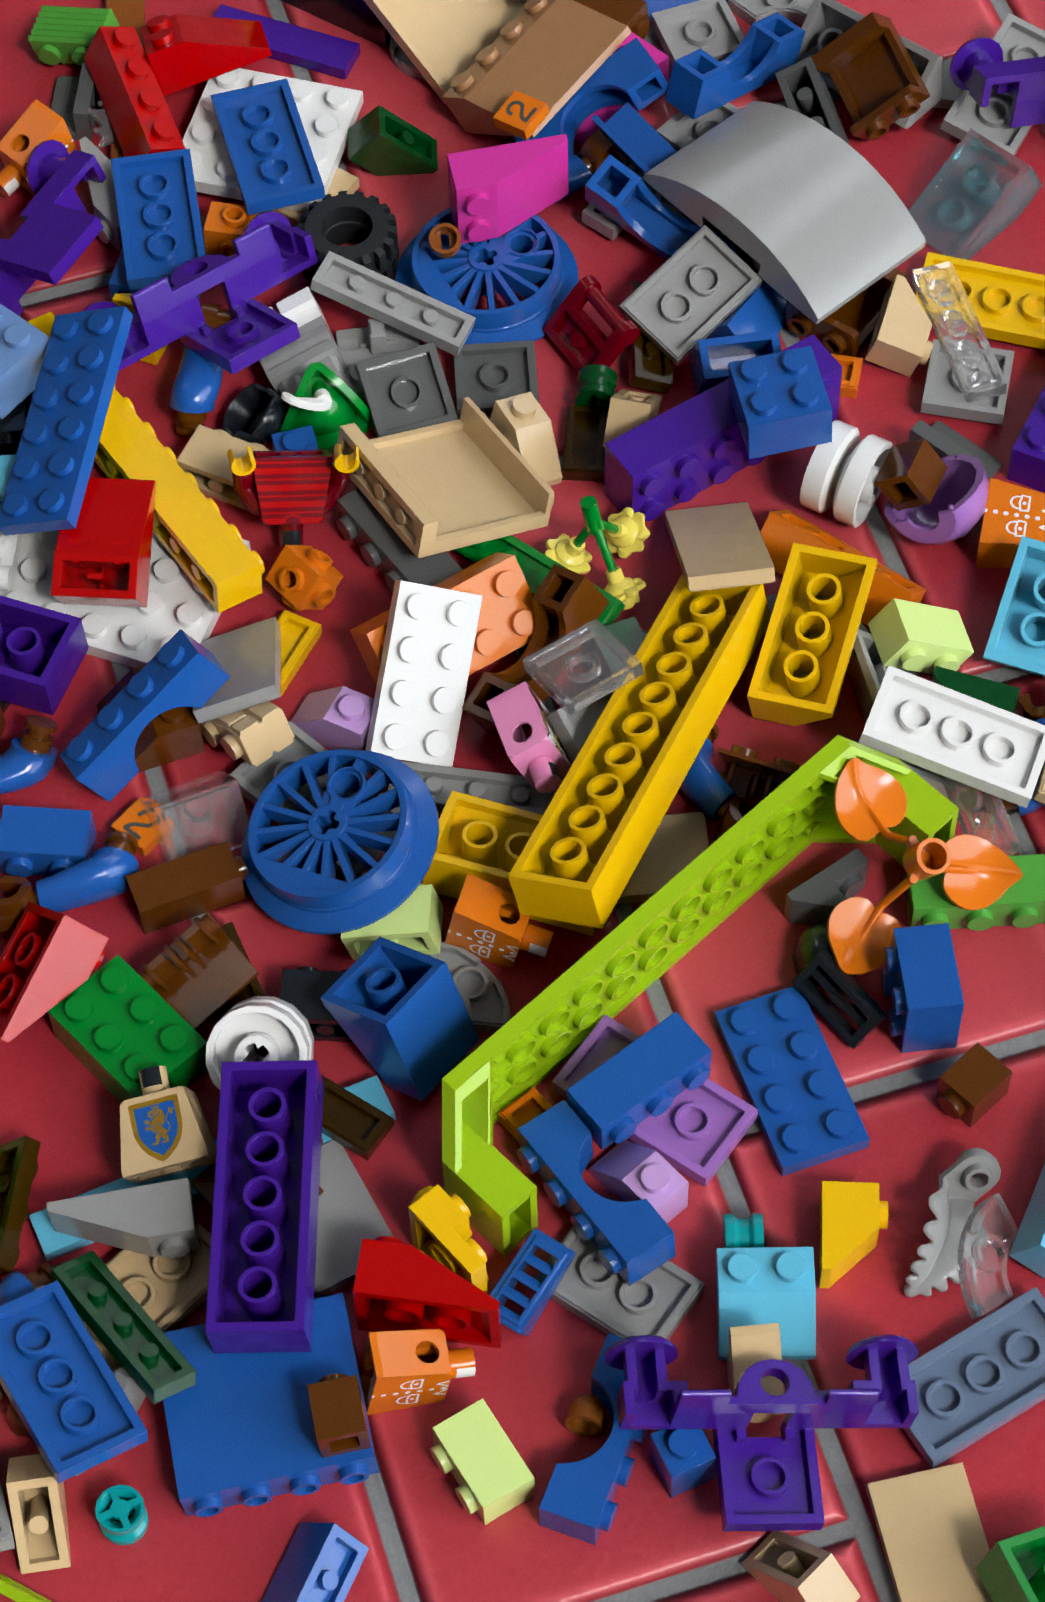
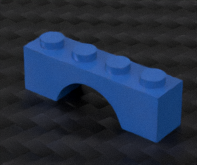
M776 12L753 23L737 49L721 62L701 48L674 61L665 100L693 120L777 79L775 73L797 63L805 31Z
M636 37L628 44L618 48L614 54L608 57L534 138L529 137L528 140L566 134L568 139V157L573 156L575 135L580 125L592 113L604 107L624 105L626 102L635 110L640 111L666 93L669 84L658 65ZM513 136L516 142L527 141L520 137Z
M610 154L585 185V200L666 261L703 227L683 219L670 210L648 189L639 175ZM710 229L737 255L738 249Z
M180 629L161 647L160 651L141 671L131 678L130 682L115 698L102 708L89 725L69 743L60 756L78 781L110 802L139 772L135 761V746L138 737L147 724L161 713L173 708H201L230 678V675L213 653Z
M562 1100L518 1128L520 1149L517 1150V1155L522 1165L530 1174L537 1172L544 1180V1189L550 1200L557 1207L565 1206L572 1215L571 1222L579 1236L585 1241L591 1239L599 1248L598 1255L603 1265L612 1275L619 1273L630 1286L676 1256L673 1230L647 1199L631 1202L613 1201L598 1195L585 1183L582 1176L586 1166L594 1156L591 1131L565 1100Z
M610 1333L607 1334L591 1375V1394L600 1399L612 1420L613 1428L605 1444L590 1457L572 1463H556L539 1506L540 1526L596 1545L601 1530L609 1532L613 1525L618 1503L612 1502L618 1485L626 1488L631 1478L635 1459L629 1456L635 1441L643 1443L649 1430H619L616 1397L624 1381L623 1370L610 1367L605 1363V1352L615 1341L624 1338Z

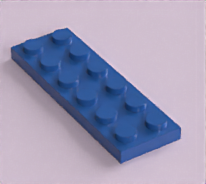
M125 306L55 316L0 510V531L5 536L76 529L133 319V314Z

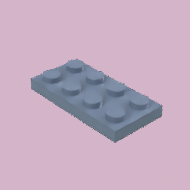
M1036 1287L908 1364L910 1380H915L919 1414L911 1427L903 1428V1430L931 1469L1045 1400V1298Z

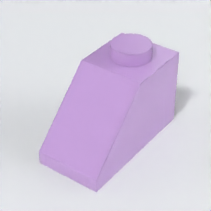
M345 686L308 693L291 722L319 744L332 750L365 751L374 698Z
M625 1140L617 1144L589 1168V1173L618 1201L631 1202L647 1199L666 1223H669L688 1206L689 1182L656 1150Z

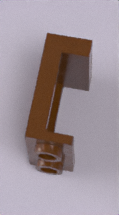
M871 12L811 57L817 70L829 73L855 123L849 128L855 137L875 140L884 136L890 130L889 126L900 118H906L916 113L921 107L920 104L930 97L920 74L889 17Z
M894 268L817 325L787 301L785 327L799 337L807 338L814 334L832 354L858 357L871 341L884 296L896 275H901L906 280L908 275Z

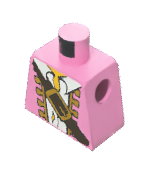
M524 681L487 701V705L510 761L534 789L540 793H550L561 785L560 777L568 773L572 762L547 718L551 713ZM522 724L531 725L532 734L530 737H526Z

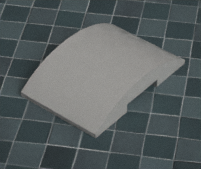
M751 102L646 172L643 177L644 181L699 227L709 221L760 264L758 276L816 325L920 251L926 244L922 232L904 203L863 156L847 142L815 120L787 107L769 102Z

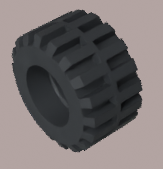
M339 191L336 196L327 194L321 202L314 201L309 205V211H303L297 227L311 234L318 263L303 270V275L307 281L312 282L314 275L329 251L393 279V272H396L399 263L398 233L395 216L390 213V208L386 203L379 204V198L373 195L368 198L364 197V192L355 191L354 194H347V191ZM347 243H356L353 246H339Z

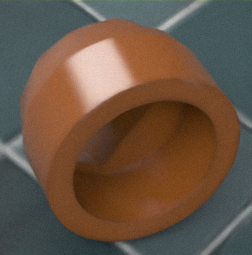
M441 223L433 227L429 234L431 251L439 258L453 257L461 247V234L457 227L449 223ZM449 234L450 249H442L441 235Z
M581 1395L575 1398L568 1408L565 1426L569 1431L579 1436L596 1437L601 1435L606 1420L604 1404L593 1395Z

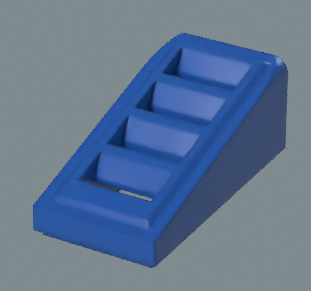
M535 1228L490 1294V1296L500 1301L501 1323L520 1335L529 1336L577 1253ZM538 1247L558 1259L554 1267L534 1255ZM528 1264L547 1275L543 1283L524 1272ZM518 1281L536 1291L532 1299L514 1289ZM508 1298L525 1308L521 1316L504 1306Z

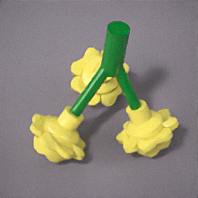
M585 496L580 501L585 526L578 536H574L571 539L564 533L557 539L547 540L545 546L548 550L545 551L544 555L578 574H587L591 568L588 563L591 562L592 555L585 550V540L589 535H593L608 569L605 571L608 584L604 591L621 600L625 605L623 610L632 608L635 603L640 602L638 592L646 587V583L642 581V578L624 577L621 567L615 565L611 553L618 552L620 558L626 559L632 553L643 551L645 547L644 540L650 536V531L645 526V515L641 512L635 513L632 508L626 507L618 514H611L607 522L601 519L597 499L593 496Z

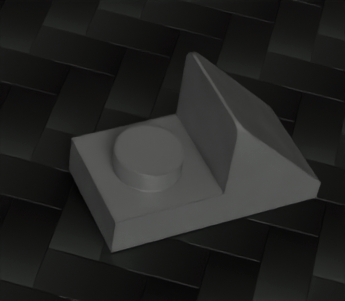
M857 848L787 893L784 917L790 923L812 925L818 921L828 920L830 913L841 901L854 897L863 889L866 884L869 860Z

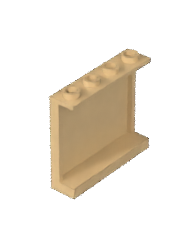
M364 0L444 104L446 103L442 96L452 87V80L472 66L476 61V55L483 48L491 45L501 35V28L508 22L516 19L525 9L524 5L526 3L518 0Z
M469 397L463 398L461 415L458 420L370 440L355 423L342 425L339 428L337 444H341L343 455H350L354 452L355 446L359 447V467L351 473L350 479L417 558L548 526L551 508L554 504V491Z

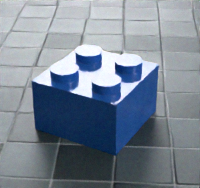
M811 346L728 363L729 396L749 459L832 442V407Z
M949 923L894 928L891 946L884 947L886 969H881L883 995L891 996L893 1009L888 1010L891 1036L899 1037L901 1053L955 1048L964 1009V1000Z

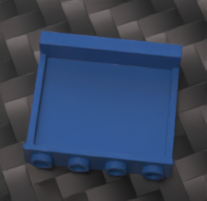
M343 1293L314 1299L312 1352L214 1353L205 1332L206 1323L164 1332L196 1370V1385L163 1400L179 1501L187 1516L212 1517L220 1514L225 1507L242 1503L248 1507L260 1506L270 1502L273 1496L292 1493L296 1496L309 1495L320 1490L322 1485L336 1482L344 1485L358 1484L367 1480L369 1475L380 1473L374 1452L353 1344L349 1311ZM330 1374L356 1375L362 1392L372 1448L323 1458L316 1440L307 1385L318 1383L319 1379Z

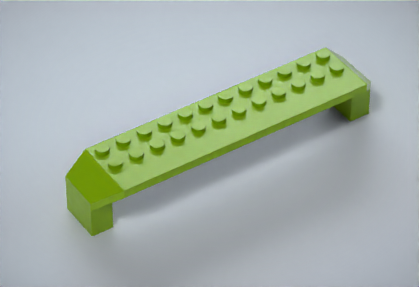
M840 735L833 738L442 1078V1167L444 1189L449 1196L452 1193L457 1194L467 1205L471 1213L469 1217L470 1225L504 1257L538 1227L537 1186L493 1146L494 1123L498 1121V1113L533 1086L536 1087L574 1054L605 1014L612 1019L616 1017L812 843H876L903 866V855L907 850L906 845L886 840L880 832L866 842L856 841L847 835L837 821L834 810L835 786L843 767L850 759L856 757L866 764L888 772L903 787L907 798L906 814L901 823L888 828L893 833L907 837L916 836L919 842L928 838H938L946 842L955 835L959 808L898 758Z

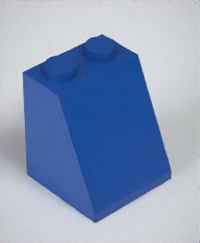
M379 937L321 997L324 1006L388 1087L419 1101H423L442 1078L453 1069L480 1039L446 962Z

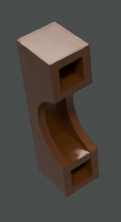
M555 563L531 599L535 612V624L531 640L525 652L515 664L504 671L497 673L484 672L462 706V709L482 728L499 738L500 735L487 701L525 681L544 704L588 636L589 631H591L609 603L604 595L585 576ZM522 724L524 733L529 728V724Z

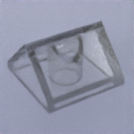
M222 770L139 798L157 834L158 843L167 861L228 841L231 850L243 846L249 817L237 779Z

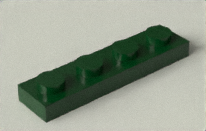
M90 1251L51 1269V1282L58 1280L78 1315L153 1404L196 1385V1370L94 1251Z

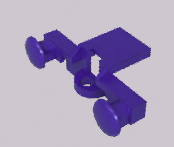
M988 37L971 39L959 47L953 55L950 64V76L955 86L962 90H970V96L980 107H987L989 105L991 88L996 94L1008 93L1013 98L1009 128L1045 124V56L1003 62L1002 48L998 42Z
M47 140L37 145L27 160L26 179L29 188L36 195L22 210L23 212L20 216L24 223L9 240L0 238V303L18 316L24 311L19 300L36 279L56 285L104 228L97 216L87 213L74 190V187L80 180L86 182L89 179L103 183L107 178L93 154L73 150L69 155L67 148L61 142Z
M267 211L258 214L250 220L243 231V235L232 241L236 254L230 257L224 255H205L193 258L181 264L171 274L173 288L170 287L165 276L131 294L130 297L135 313H133V319L118 371L180 338L186 347L231 374H235L300 338L296 322L253 298L318 263L311 234L296 226L292 228L288 219L281 213ZM221 283L232 320L211 331L210 326L205 323L197 295ZM98 301L90 304L82 311L119 306L113 302Z
M899 1335L871 1336L857 1341L848 1349L846 1362L852 1367L864 1370L866 1379L852 1380L848 1389L814 1390L811 1381L800 1368L788 1361L768 1359L758 1361L745 1370L735 1388L734 1396H732L731 1389H688L687 1381H667L666 1365L672 1363L678 1357V1350L671 1341L661 1336H629L615 1341L605 1352V1363L610 1367L623 1370L624 1381L616 1397L619 1430H713L723 1531L821 1530L825 1520L814 1428H910L919 1414L915 1380H910L908 1363L918 1356L919 1350L911 1340ZM766 1376L778 1378L785 1386V1393L779 1396L768 1394L761 1386V1379ZM787 1413L780 1426L781 1437H747L746 1428L753 1414Z

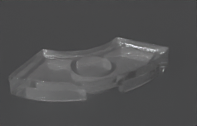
M999 1192L987 1197L974 1208L960 1236L958 1247L959 1282L964 1301L972 1319L986 1314L1014 1296L1007 1278V1259L1019 1229Z

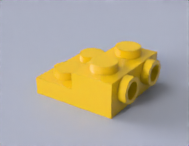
M439 1184L434 1187L430 1185L423 1188L414 1196L411 1205L408 1207L412 1245L488 1294L487 1281L489 1277L486 1271L488 1259L479 1244L471 1238L472 1231L469 1222L471 1213L469 1208L457 1194L452 1193L449 1196Z

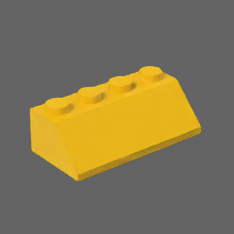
M793 542L747 694L753 718L798 726L833 717L878 564L876 558Z
M452 790L439 818L438 844L433 861L423 879V884H432L437 894L458 899L467 874H470L513 893L508 875L543 815ZM530 916L532 920L593 936L596 930L595 927Z

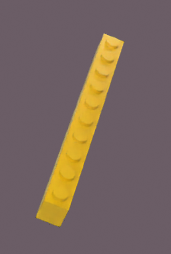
M48 312L27 322L45 333L49 339L55 315L52 312ZM114 385L94 461L108 478L156 481L153 533L218 614L263 593L262 574L265 572V568L259 554L255 550L250 551L242 542L241 535L234 524H227L222 518L215 501L210 497L206 498L202 494L194 476L190 472L185 473L178 465L176 456L171 448L168 446L163 447L158 441L151 424L147 421L143 422L138 417L131 400L126 396L122 397Z

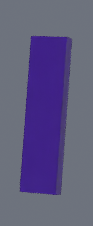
M221 4L213 16L261 21L272 56H269V58L342 79L347 78L360 55L359 43Z

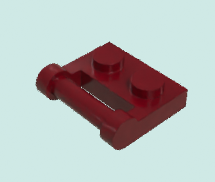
M592 275L583 277L575 285L543 327V331L578 372L581 368L592 364L610 367L623 349L634 343L640 335L639 328L633 321L626 320L601 292V284ZM588 301L612 328L613 332L608 338L582 309Z

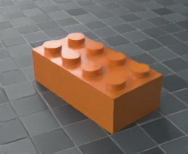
M495 552L434 585V587L483 596L469 675L530 642L535 624V612L531 600L533 595L514 554ZM390 609L350 630L376 686Z

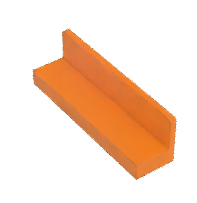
M787 508L770 511L760 532L775 571L781 575H784L793 542L870 557ZM878 562L861 622L868 625L893 598L920 603L927 589Z

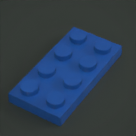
M287 78L211 95L212 107L247 215L325 198L324 185Z
M190 148L111 159L129 291L142 289L165 276L169 284L172 285L171 274L177 267L193 258L206 255Z
M795 986L714 1012L715 1025L750 1104L758 1109V1123L782 1176L869 1147L870 1138L806 998Z
M58 1280L0 1306V1384L58 1484L148 1441L146 1427Z

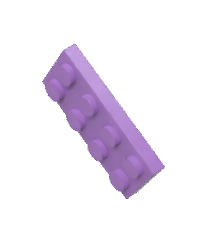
M605 1014L554 1078L552 1090L567 1099L566 1090L641 1036ZM707 1078L698 1088L691 1091L686 1089L677 1095L671 1106L657 1117L650 1115L640 1122L629 1139L638 1145L656 1150L674 1168L706 1187L756 1121L758 1109Z

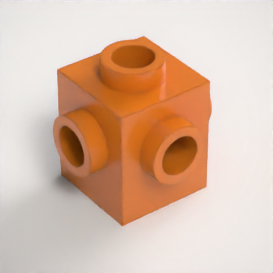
M211 201L203 229L206 255L230 257L236 254L232 241L243 235V231L249 221L259 213L247 215L244 205Z
M285 545L265 579L283 595L282 601L296 611L323 610L334 599L336 588L343 575L332 566L333 560L323 551L315 549L311 545Z

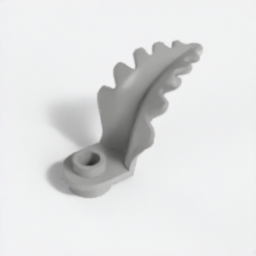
M981 1148L965 1150L958 1156L955 1163L939 1175V1190L928 1199L929 1207L935 1214V1218L925 1223L923 1228L930 1241L917 1248V1255L922 1257V1259L911 1263L910 1268L914 1273L908 1275L905 1279L907 1283L904 1287L905 1296L912 1298L921 1294L929 1297L932 1295V1287L939 1292H945L948 1289L947 1278H950L955 1284H959L963 1280L958 1263L970 1269L976 1267L977 1260L972 1250V1245L984 1248L986 1237L974 1212V1204L997 1184L1001 1176L998 1160L988 1151Z

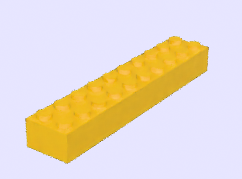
M682 573L508 875L520 914L603 929L769 625L771 617L763 584L691 592Z

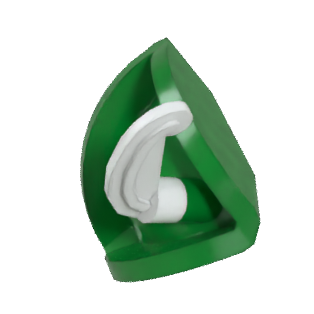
M311 363L307 367L295 396L288 392H283L281 398L290 404L280 432L312 425L319 449H327L329 452H334V446L338 441L339 428L342 425L355 423L364 434L372 426L368 407L342 379L323 363Z

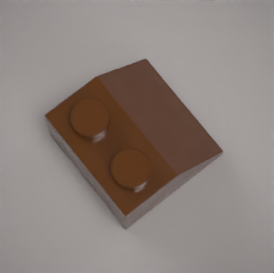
M146 664L132 668L97 704L98 712L108 705ZM193 707L170 709L161 713L147 724L138 737L135 746V761L139 772L205 752L200 723L198 724L194 716Z

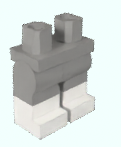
M309 287L276 303L281 315L297 323L300 338L259 360L277 394L281 397L283 392H288L295 396L307 367L311 363L316 362L323 363L346 383L343 371L348 368L341 357V353L321 308Z

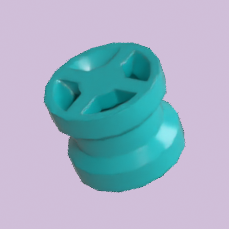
M752 1213L748 1218H738L734 1214H723L724 1248L764 1247L762 1213Z
M127 1485L112 1486L102 1492L97 1499L95 1506L96 1519L102 1534L108 1541L115 1545L125 1546L134 1544L143 1537L148 1528L149 1518L144 1500L136 1489Z

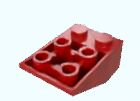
M89 477L76 529L59 530L54 552L51 596L63 604L147 608L156 493L155 480Z

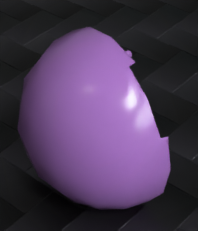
M966 454L941 458L948 468L931 503L897 511L887 499L884 514L899 534L913 542L924 545H940L965 536L984 514L988 498L989 482L985 468L978 458Z

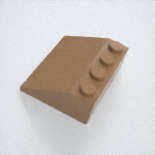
M528 0L521 14L516 19L505 24L500 30L501 35L491 45L483 48L476 55V61L472 66L452 80V87L442 96V99L466 133L516 136L495 127L493 116L515 90L547 103L550 112L530 136V138H534L631 34V30L627 25L574 0Z

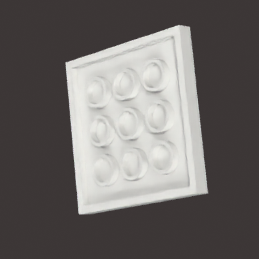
M242 68L209 79L182 140L185 148H190L196 192L243 201L212 107L211 95L287 78L324 185L325 195H327L348 143V129L356 123L363 105V91ZM314 201L283 208L299 212L309 211V205Z

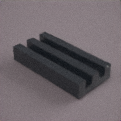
M827 949L820 951L791 982L852 1049L860 1046L865 1041L866 1036L870 1035L876 1029V1026L888 1017L851 975L844 974L839 970L835 958ZM810 976H812L824 988V990L829 994V998L839 1008H842L849 1015V1017L860 1027L858 1031L844 1018V1016L808 979Z

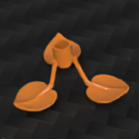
M856 757L850 759L845 764L836 782L834 810L837 821L847 835L856 841L866 842L880 832L884 839L906 845L907 850L903 855V866L908 876L881 899L876 907L863 897H851L841 901L830 913L827 922L828 942L837 967L844 974L848 975L864 974L877 969L885 963L884 947L891 946L893 929L901 928V926L894 917L882 912L892 901L911 885L917 883L918 880H925L944 873L942 889L946 897L957 907L974 911L986 908L996 902L1023 876L1022 871L1006 853L978 836L963 834L955 836L946 842L938 838H928L919 842L916 836L907 837L891 832L888 828L901 823L906 814V793L901 784L891 774L866 764Z

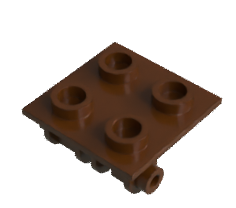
M732 745L731 751L720 747L718 749V753L725 765L730 767L728 773L721 771L720 775L737 793V797L746 798L752 777H754L749 798L756 799L761 781L765 780L767 783L762 795V801L772 792L774 784H776V789L800 768V765L782 758H775L773 764L757 758L758 753L756 751L739 745Z
M209 912L201 918L195 917L193 919L195 923L181 934L180 937L178 935L174 936L175 942L170 946L164 945L163 949L165 951L160 953L149 964L144 963L142 965L144 970L139 974L195 1030L199 1029L259 974Z

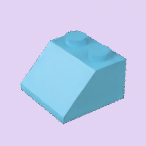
M813 1247L717 1248L715 1282L719 1361H727L730 1327L779 1323L782 1360L815 1359L816 1285Z

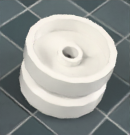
M840 420L833 421L832 442L817 445L810 458L800 489L801 505L818 513H824L833 506V514L837 521L854 528L859 527L869 515L881 492L875 484V480L893 446L892 442L873 434L868 435L860 442V433L857 427Z
M254 996L238 1002L217 1022L206 1043V1066L212 1082L219 1090L221 1088L222 1062L313 1060L314 1036L308 1020L294 1005L277 997ZM254 1044L257 1049L262 1045L265 1046L269 1053L266 1056L258 1055L254 1050Z

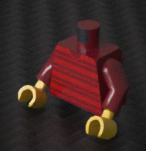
M335 444L333 463L332 455L327 449L252 451L251 446H246L247 454L241 458L234 457L232 449L227 451V457L232 470L234 491L248 512L258 515L263 524L278 525V545L281 547H285V545H304L303 524L322 523L324 514L333 510L337 500L348 485L351 473L358 469L360 463L359 447L355 446L352 454L343 455L341 444Z

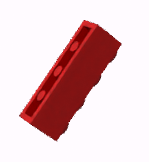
M99 26L84 59L124 156L129 157L186 149L135 27Z

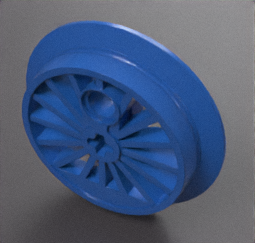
M448 208L433 217L404 250L397 266L395 281L476 317L474 327L464 344L528 340L536 342L547 335L543 331V327L579 282L576 260L568 244L537 214L513 228L506 235L503 234L499 238L490 239L489 243H487V240L461 244L460 250L453 257L439 258L430 249L429 234L432 228L438 224L449 223L454 225L451 210ZM449 234L441 235L442 249H450ZM532 283L539 284V285H543V286H542L541 288H539V287L535 286V285L532 284ZM513 291L526 299L520 302ZM469 292L465 304L463 306V304L460 302V299ZM499 294L507 307L495 309L494 295ZM480 296H486L487 310L475 309Z
M337 749L322 751L304 757L281 771L267 785L254 806L242 847V857L248 870V874L245 877L246 885L256 903L268 916L285 927L299 932L318 935L340 934L373 924L405 902L417 889L430 868L439 836V819L434 799L426 784L413 769L403 762L382 753ZM368 773L374 774V775L367 781V779H366L367 774H368ZM328 774L327 789L323 794L317 777ZM308 782L318 809L314 808L295 790ZM389 784L394 787V789L379 795ZM288 798L304 813L280 806ZM400 806V813L383 814ZM272 820L289 824L269 827ZM397 830L394 839L375 834V832ZM279 843L265 850V844ZM363 845L386 853L379 862H376L359 846ZM352 855L369 869L366 874L358 879L349 860ZM336 861L340 862L347 882L335 879Z

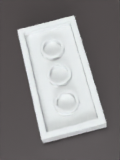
M395 580L365 751L382 753L395 759L446 767L453 766L482 595Z
M890 665L887 668L858 742L1027 808L1032 798L1045 761V725Z

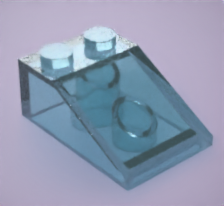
M970 129L909 209V212L922 232L927 245L942 255L969 260L1021 215L1043 184L1030 165L973 129Z

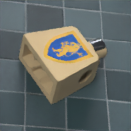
M154 1066L139 1071L143 1096L124 1100L120 1104L122 1177L138 1184L215 1164L217 1147L195 1093L185 1086L170 1088L166 1066Z

